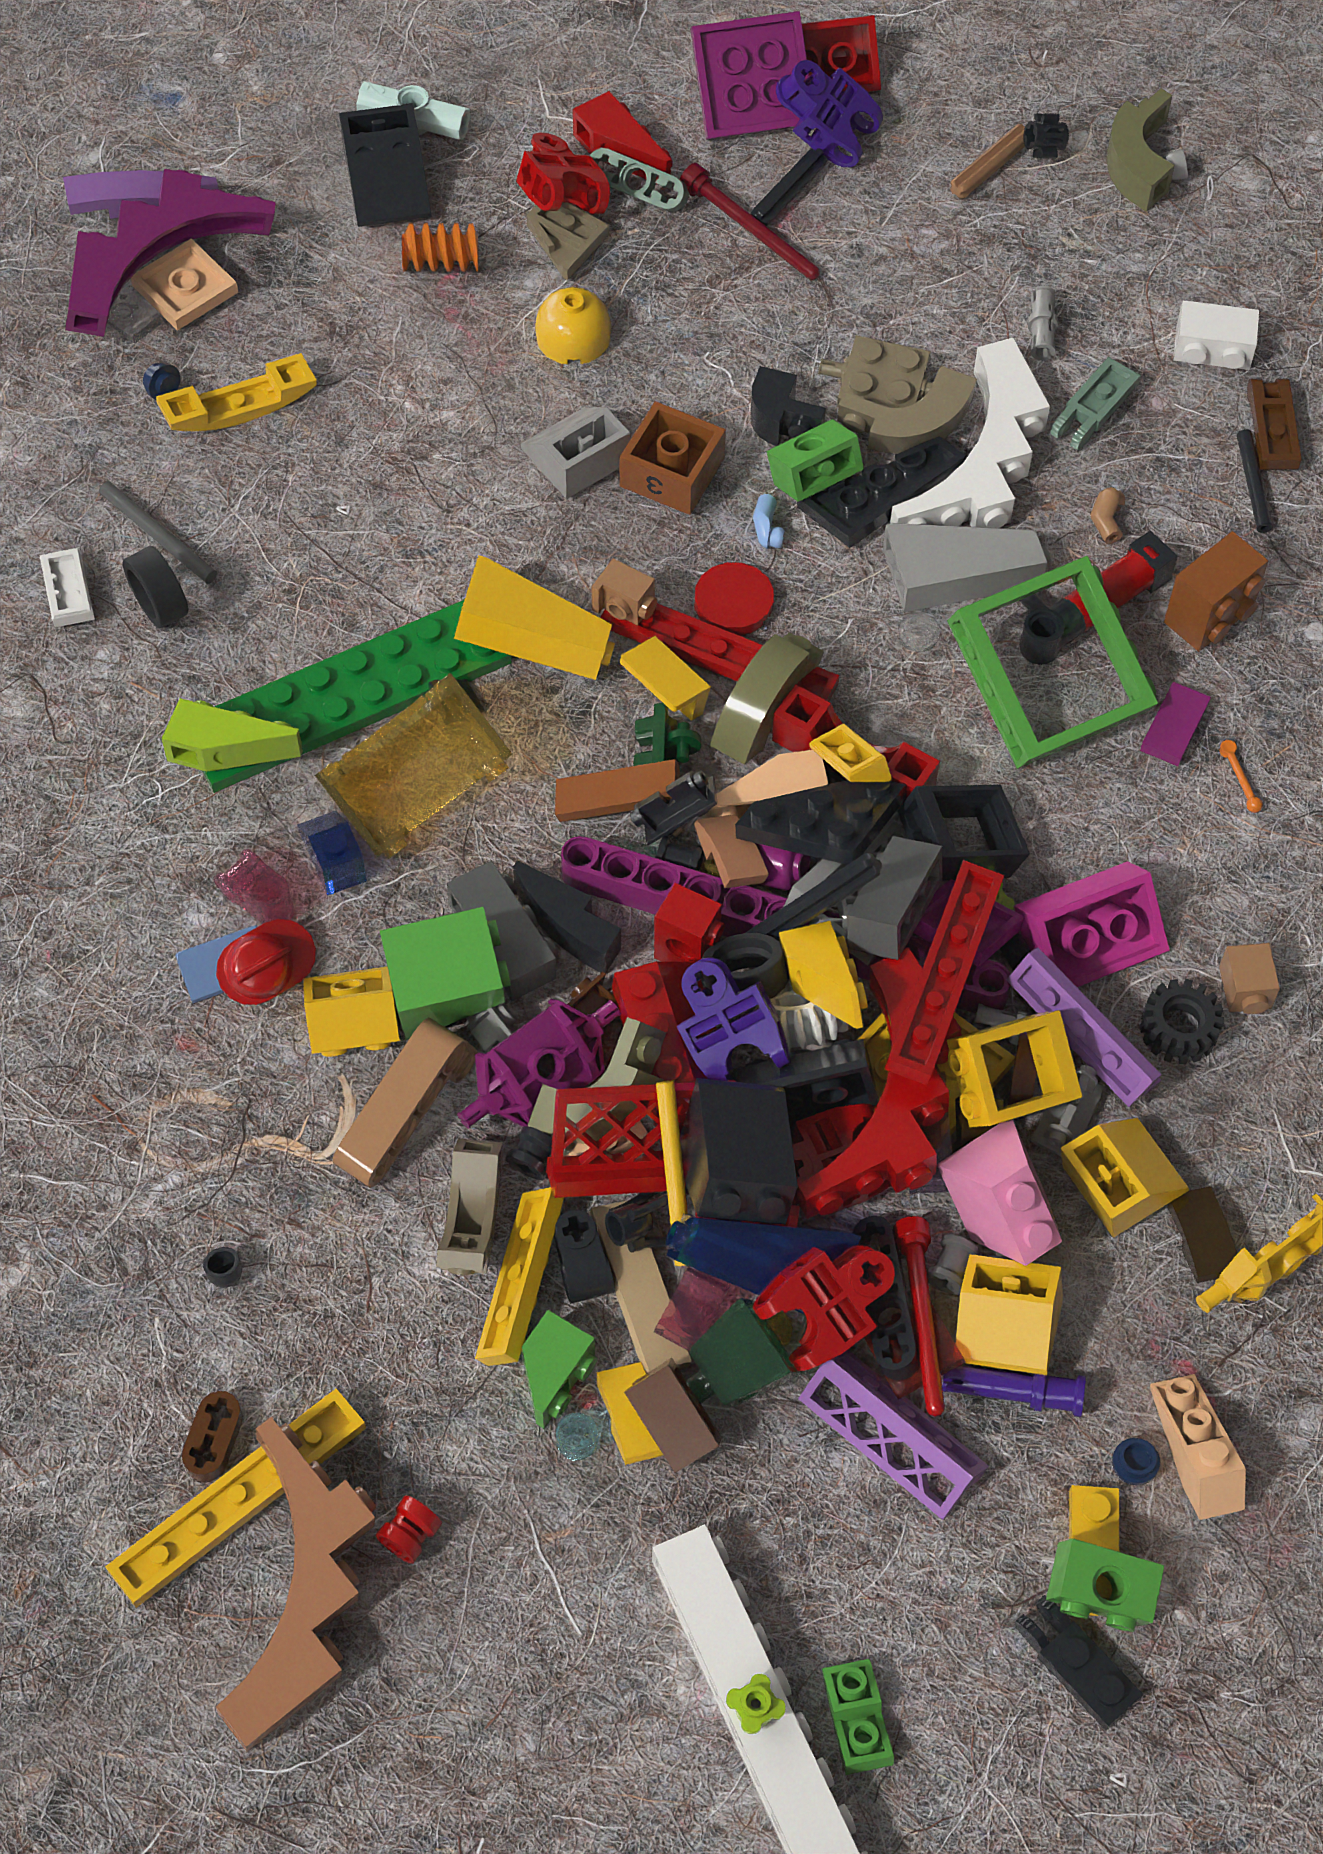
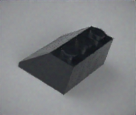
M843 1039L833 1043L830 1047L813 1051L808 1049L796 1050L790 1053L791 1063L782 1068H778L773 1060L760 1059L747 1063L745 1067L733 1069V1080L735 1082L783 1087L786 1094L790 1126L795 1125L796 1121L832 1108L855 1104L876 1106L879 1102L872 1065L864 1039Z

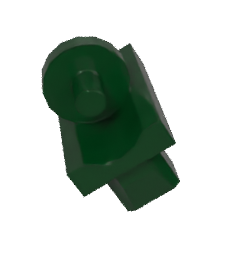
M664 703L654 704L653 716L635 720L636 740L641 747L652 745V751L636 753L633 766L673 759L677 763H687L689 755L697 753L702 747L701 736L697 732L690 730L688 722H678L676 719L671 718L668 715V707Z

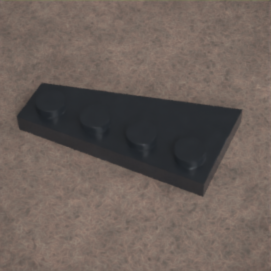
M938 436L895 454V461L888 464L877 465L874 463L865 467L862 470V475L845 482L841 480L827 487L826 490L797 502V508L851 548L891 520L892 506L918 497L943 482L964 463L966 455Z

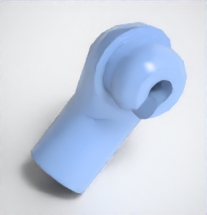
M763 494L758 498L753 521L759 544L766 549L769 546L778 549L783 546L785 530L782 527H772L777 501L770 494Z

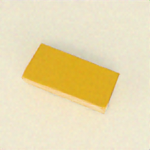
M841 724L809 743L810 748L850 782H889L892 780L885 756L845 724Z

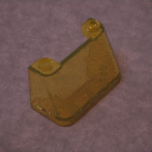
M451 673L433 686L434 688L425 694V697L423 695L419 697L412 705L351 751L342 755L340 761L337 760L333 764L331 762L314 775V781L376 858L383 853L388 859L393 857L408 845V842L404 839L406 835L481 778L485 777L490 783L509 768L505 760L512 755L511 751Z

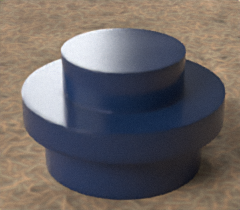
M170 363L152 364L143 376V385L147 394L156 400V396L178 390L181 380L180 372Z
M1129 1438L1122 1441L1116 1447L1112 1456V1466L1116 1475L1125 1483L1144 1485L1152 1481L1157 1475L1160 1467V1457L1155 1447L1148 1441L1140 1438Z

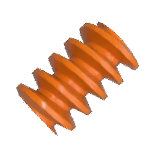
M409 223L405 234H402L403 272L407 271L410 261L413 262L417 272L422 271L425 261H428L432 272L437 271L440 261H443L447 272L452 271L455 261H458L461 271L466 272L470 261H473L478 272V234L474 224L469 223L466 233L462 234L459 224L454 223L451 233L447 234L444 224L439 223L436 233L432 234L428 223H424L420 234H417L413 223Z

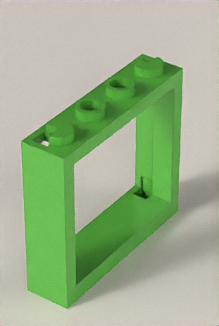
M1084 556L960 608L947 620L1017 769L1143 715L1158 704L1155 698L1156 688L1152 680L1144 675L1138 662L1137 648L1132 640L1127 639L1120 625L1121 616L1119 610L1114 603L1109 602L1103 589L1102 575L1099 569L1091 564L1088 556ZM1072 578L1129 697L1130 703L1038 742L979 617Z

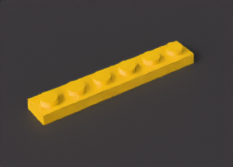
M337 1388L289 1424L302 1443V1447L298 1449L299 1453L308 1464L315 1460L319 1465L366 1429L363 1419ZM260 1446L105 1566L108 1573L135 1608L139 1607L284 1493L277 1471L263 1448Z

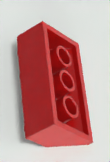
M875 15L802 24L807 60L816 63L828 76L832 75L838 68H841L867 92L881 90ZM847 84L844 86L842 91L846 90V88L848 87Z
M655 961L615 972L612 992L618 1010L621 1013L620 1017L623 1026L628 1017L666 1032L660 1056L655 1062L651 1075L664 1079V1081H674V1083L696 1082V1078L708 1079L696 1065L676 1027L681 1022L695 1015L682 990L683 974L694 963ZM700 979L697 983L698 986L701 989H703V985ZM716 1026L697 1036L698 1039L716 1030ZM676 1099L677 1108H679L682 1103ZM656 1106L654 1110L659 1113L658 1106ZM685 1118L679 1122V1132H680V1133H681V1130H682V1127H683ZM653 1120L654 1126L656 1127L658 1124ZM661 1137V1138L659 1139V1142H660V1145H661V1148H662V1151H663V1147H662V1137Z

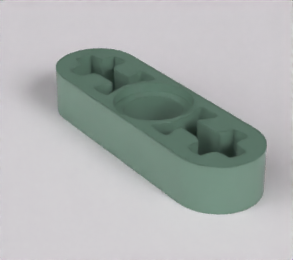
M607 148L596 149L590 154L597 164L600 161L606 162L608 160L611 165L621 169L619 176L604 171L610 188L668 212L682 209L688 201L689 192L686 184L673 175ZM636 170H643L647 177L646 184L639 190H632L628 182L631 173ZM658 184L664 188L671 189L674 184V190L678 192V196L676 199L670 198L666 203L667 197L654 191L655 185Z

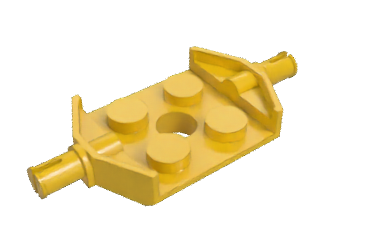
M1317 1193L1312 1196L1317 1203L1315 1209L1298 1220L1287 1232L1290 1237L1279 1245L1271 1241L1259 1250L1254 1257L1245 1247L1241 1249L1223 1270L1220 1277L1215 1280V1284L1196 1297L1198 1306L1204 1312L1209 1313L1225 1299L1228 1302L1234 1300L1240 1304L1245 1300L1258 1301L1264 1296L1267 1288L1276 1281L1291 1275L1309 1256L1320 1254L1323 1251V1197Z

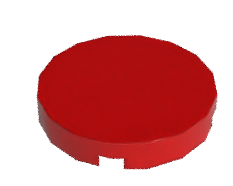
M726 562L713 566L701 575L695 586L694 609L699 619L739 636L758 630L773 612L774 588L769 578L758 568L748 564Z

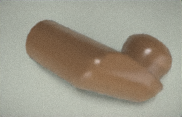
M1113 487L1106 488L1098 494L1090 513L1091 520L1106 544L1117 542L1123 535L1113 516L1115 512L1120 511L1119 505H1125V496L1120 490H1116Z

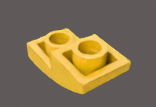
M641 1362L597 1372V1387L610 1415L611 1432L625 1465L663 1456V1453L624 1393L626 1389L632 1386L634 1381L646 1374Z

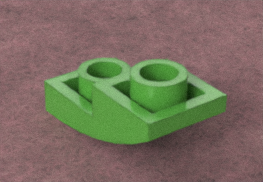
M870 1659L822 1668L827 1700L845 1775L894 1765V1754L882 1715V1701Z

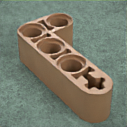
M432 1018L425 1019L414 1031L338 1145L333 1156V1163L369 1188L377 1185L385 1176L447 1081L451 1080L454 1083H459L470 1072L475 1063L477 1050L466 1040Z

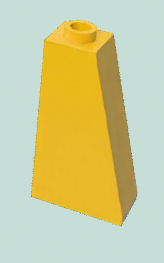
M478 555L454 639L594 680L597 678L601 664L609 666L615 646L614 642L608 641L612 624L487 557Z

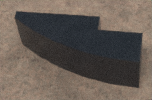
M517 860L513 866L516 891L523 904H527L531 908L540 927L559 946L579 961L600 973L604 972L606 974L621 950V928L592 914V896Z

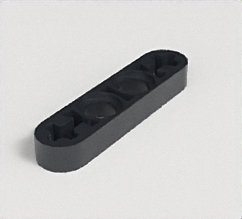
M868 1216L861 1219L855 1225L852 1232L853 1245H864L872 1248L869 1243L871 1235L879 1233V1248L882 1253L890 1258L895 1270L894 1281L890 1289L866 1306L867 1313L877 1325L870 1332L874 1354L882 1373L887 1378L895 1381L905 1380L917 1372L920 1366V1359L899 1248L890 1223L884 1217ZM863 1263L861 1267L864 1270V1274L861 1278L867 1280L870 1277L867 1269L871 1264ZM888 1308H897L902 1311L900 1319L892 1325H882L878 1322L880 1314ZM898 1339L904 1354H902L901 1362L893 1363L894 1351L890 1340Z

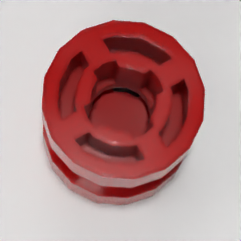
M404 1496L396 1506V1516L391 1522H385L376 1533V1538L395 1556L407 1563L414 1564L422 1553L423 1542L428 1537H434L442 1526V1521L420 1501L410 1496Z

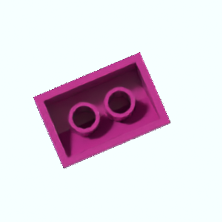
M1128 861L1014 905L1015 912L1024 916L1020 932L1030 950L1033 951L1038 947L1076 987L1170 951L1151 873Z

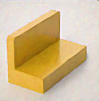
M656 636L621 655L620 664L671 711L676 712L680 710L691 721L703 714L711 686Z

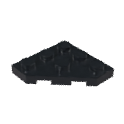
M845 780L755 801L735 824L736 838L848 865L862 856L906 799V784L894 781L850 782Z

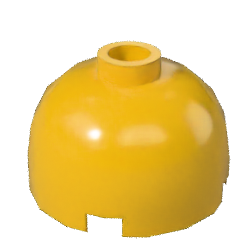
M568 287L551 293L539 307L536 318L535 332L538 348L546 357L561 364H568V359H580V364H584L600 357L609 347L611 321L606 305L595 293L585 288Z

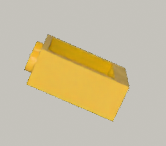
M1060 1010L1033 1014L947 1040L949 1066L958 1081L961 1093L960 1108L963 1115L968 1119L969 1127L995 1125L1083 1097ZM1026 1032L1043 1095L997 1109L981 1045Z

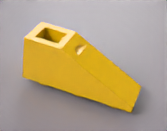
M831 921L779 932L788 978L793 992L856 1029L863 1028L860 1010L868 1008L863 983L858 982L853 958L849 959L844 935L836 937Z

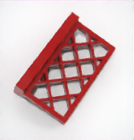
M695 1082L674 1083L676 1099L682 1103L677 1108L678 1122L686 1117ZM656 1084L556 1089L551 1157H547L546 1167L554 1198L667 1191L663 1151H654L650 1148L661 1138L659 1113L654 1110L658 1106ZM620 1101H632L638 1107L622 1121H619L609 1112ZM587 1103L593 1110L576 1124L566 1116L567 1104ZM648 1115L658 1125L640 1139L630 1128ZM603 1117L613 1128L596 1142L585 1131ZM622 1135L634 1144L625 1153L610 1154L606 1150ZM577 1138L590 1147L582 1155L563 1156L564 1149Z

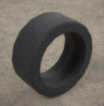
M148 546L123 559L122 566L129 586L141 608L156 627L163 628L188 614V603L182 587L168 562L155 547Z
M743 933L729 936L708 948L702 959L712 957L723 961L730 969L740 991L761 981L769 999L776 997L785 988L789 979L782 945L772 936L760 933ZM757 967L753 970H748L744 972H734L739 969ZM704 974L706 987L713 993L712 985L717 982V979L713 974L710 976Z

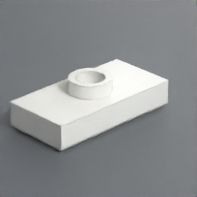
M80 547L40 555L54 627L95 620Z

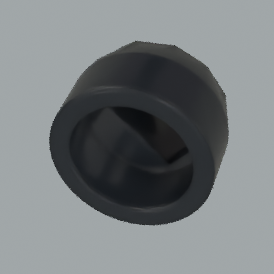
M229 1247L216 1248L209 1252L204 1259L203 1268L206 1276L216 1287H231L240 1280L242 1263L234 1249Z

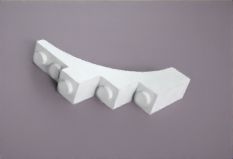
M1014 338L977 347L974 375L983 396L986 418L979 441L964 463L943 482L918 497L892 506L890 524L959 526L963 522L968 521L971 527L1000 528L1007 523H1011L1015 497L1007 483H1014L1028 476L1033 452L1026 438L1045 431L1050 409L1049 403Z

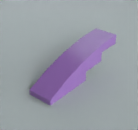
M112 171L63 177L70 214L74 215L108 209L110 219L118 218L121 199L143 201L147 204L158 206L163 171ZM202 175L201 188L209 190L219 189L216 177Z

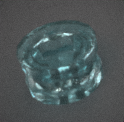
M571 1413L559 1421L556 1428V1444L559 1452L564 1457L574 1461L584 1460L590 1457L596 1450L598 1444L597 1426L588 1415ZM575 1427L583 1428L584 1436L590 1435L589 1439L584 1438L581 1440L580 1446L571 1445L570 1437L564 1439V1435H571Z

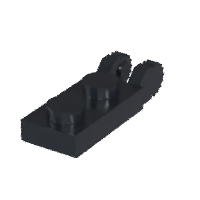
M1044 1595L1036 1602L1037 1609L1056 1629L1059 1635L1049 1642L1045 1633L1037 1624L1024 1614L1014 1622V1625L1022 1637L1038 1653L1037 1658L1102 1728L1107 1731L1141 1699L1143 1693L1075 1621L1071 1623L1067 1614L1060 1612V1606L1055 1602L1046 1600L1047 1596Z

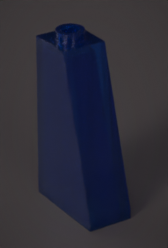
M683 1213L680 1222L676 1220L672 1224L665 1245L669 1247L666 1257L760 1295L782 1270L811 1248L816 1247L825 1251L830 1260L833 1261L848 1248L858 1245L861 1237L840 1229L704 1218L694 1214ZM794 1309L795 1311L804 1314V1312L801 1309Z

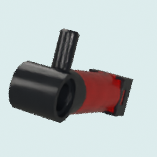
M1148 531L1132 542L1125 556L1100 572L1103 578V589L1108 600L1114 603L1117 608H1120L1144 590L1153 593L1172 579L1178 556L1152 531ZM1077 589L1050 607L1036 594L1019 600L1030 611L1025 618L1019 645L1020 653L1030 663L1043 665L1053 662L1058 657L1059 651L1063 646L1094 626Z

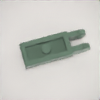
M1108 357L1066 403L1065 410L1055 420L1050 434L1059 439L1069 429L1074 419L1079 421L1082 425L1074 433L1070 446L1078 451L1081 450L1089 441L1093 432H1097L1139 385L1141 375Z

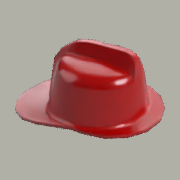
M275 919L263 923L235 939L223 949L217 961L216 971L220 988L230 999L241 1004L257 1005L269 1001L300 983L303 978L309 975L315 963L316 947L310 933L302 925L292 920Z

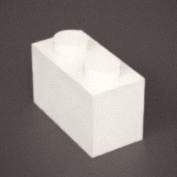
M1183 300L1176 326L1173 361L1250 370L1257 346L1259 310Z

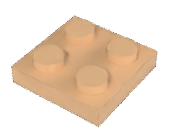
M189 239L137 271L131 277L132 286L177 331L239 293L237 282L193 239Z

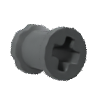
M946 1234L940 1242L942 1251L935 1265L927 1269V1279L929 1284L942 1292L960 1295L969 1254L980 1256L978 1247L966 1238Z

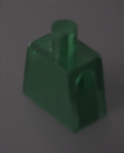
M740 1298L689 1350L690 1355L700 1370L686 1381L701 1404L716 1394L725 1406H737L801 1374V1371H796L789 1361V1353L767 1320H760L753 1310L754 1301L751 1299Z

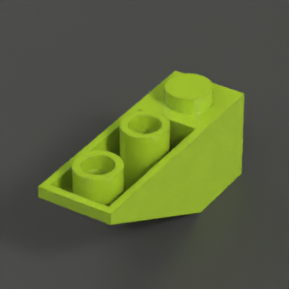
M179 698L161 738L168 762L206 772L301 757L303 752L299 729L293 728L288 723L282 721L270 722L255 718L244 711L232 712L216 708L205 701L197 700L193 702Z

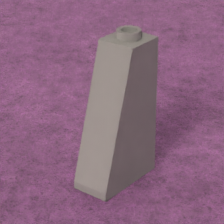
M899 523L887 524L885 527L883 551L904 612L991 596L1044 574L1046 569L1050 568L1048 548L1046 545L1040 544L1036 530Z

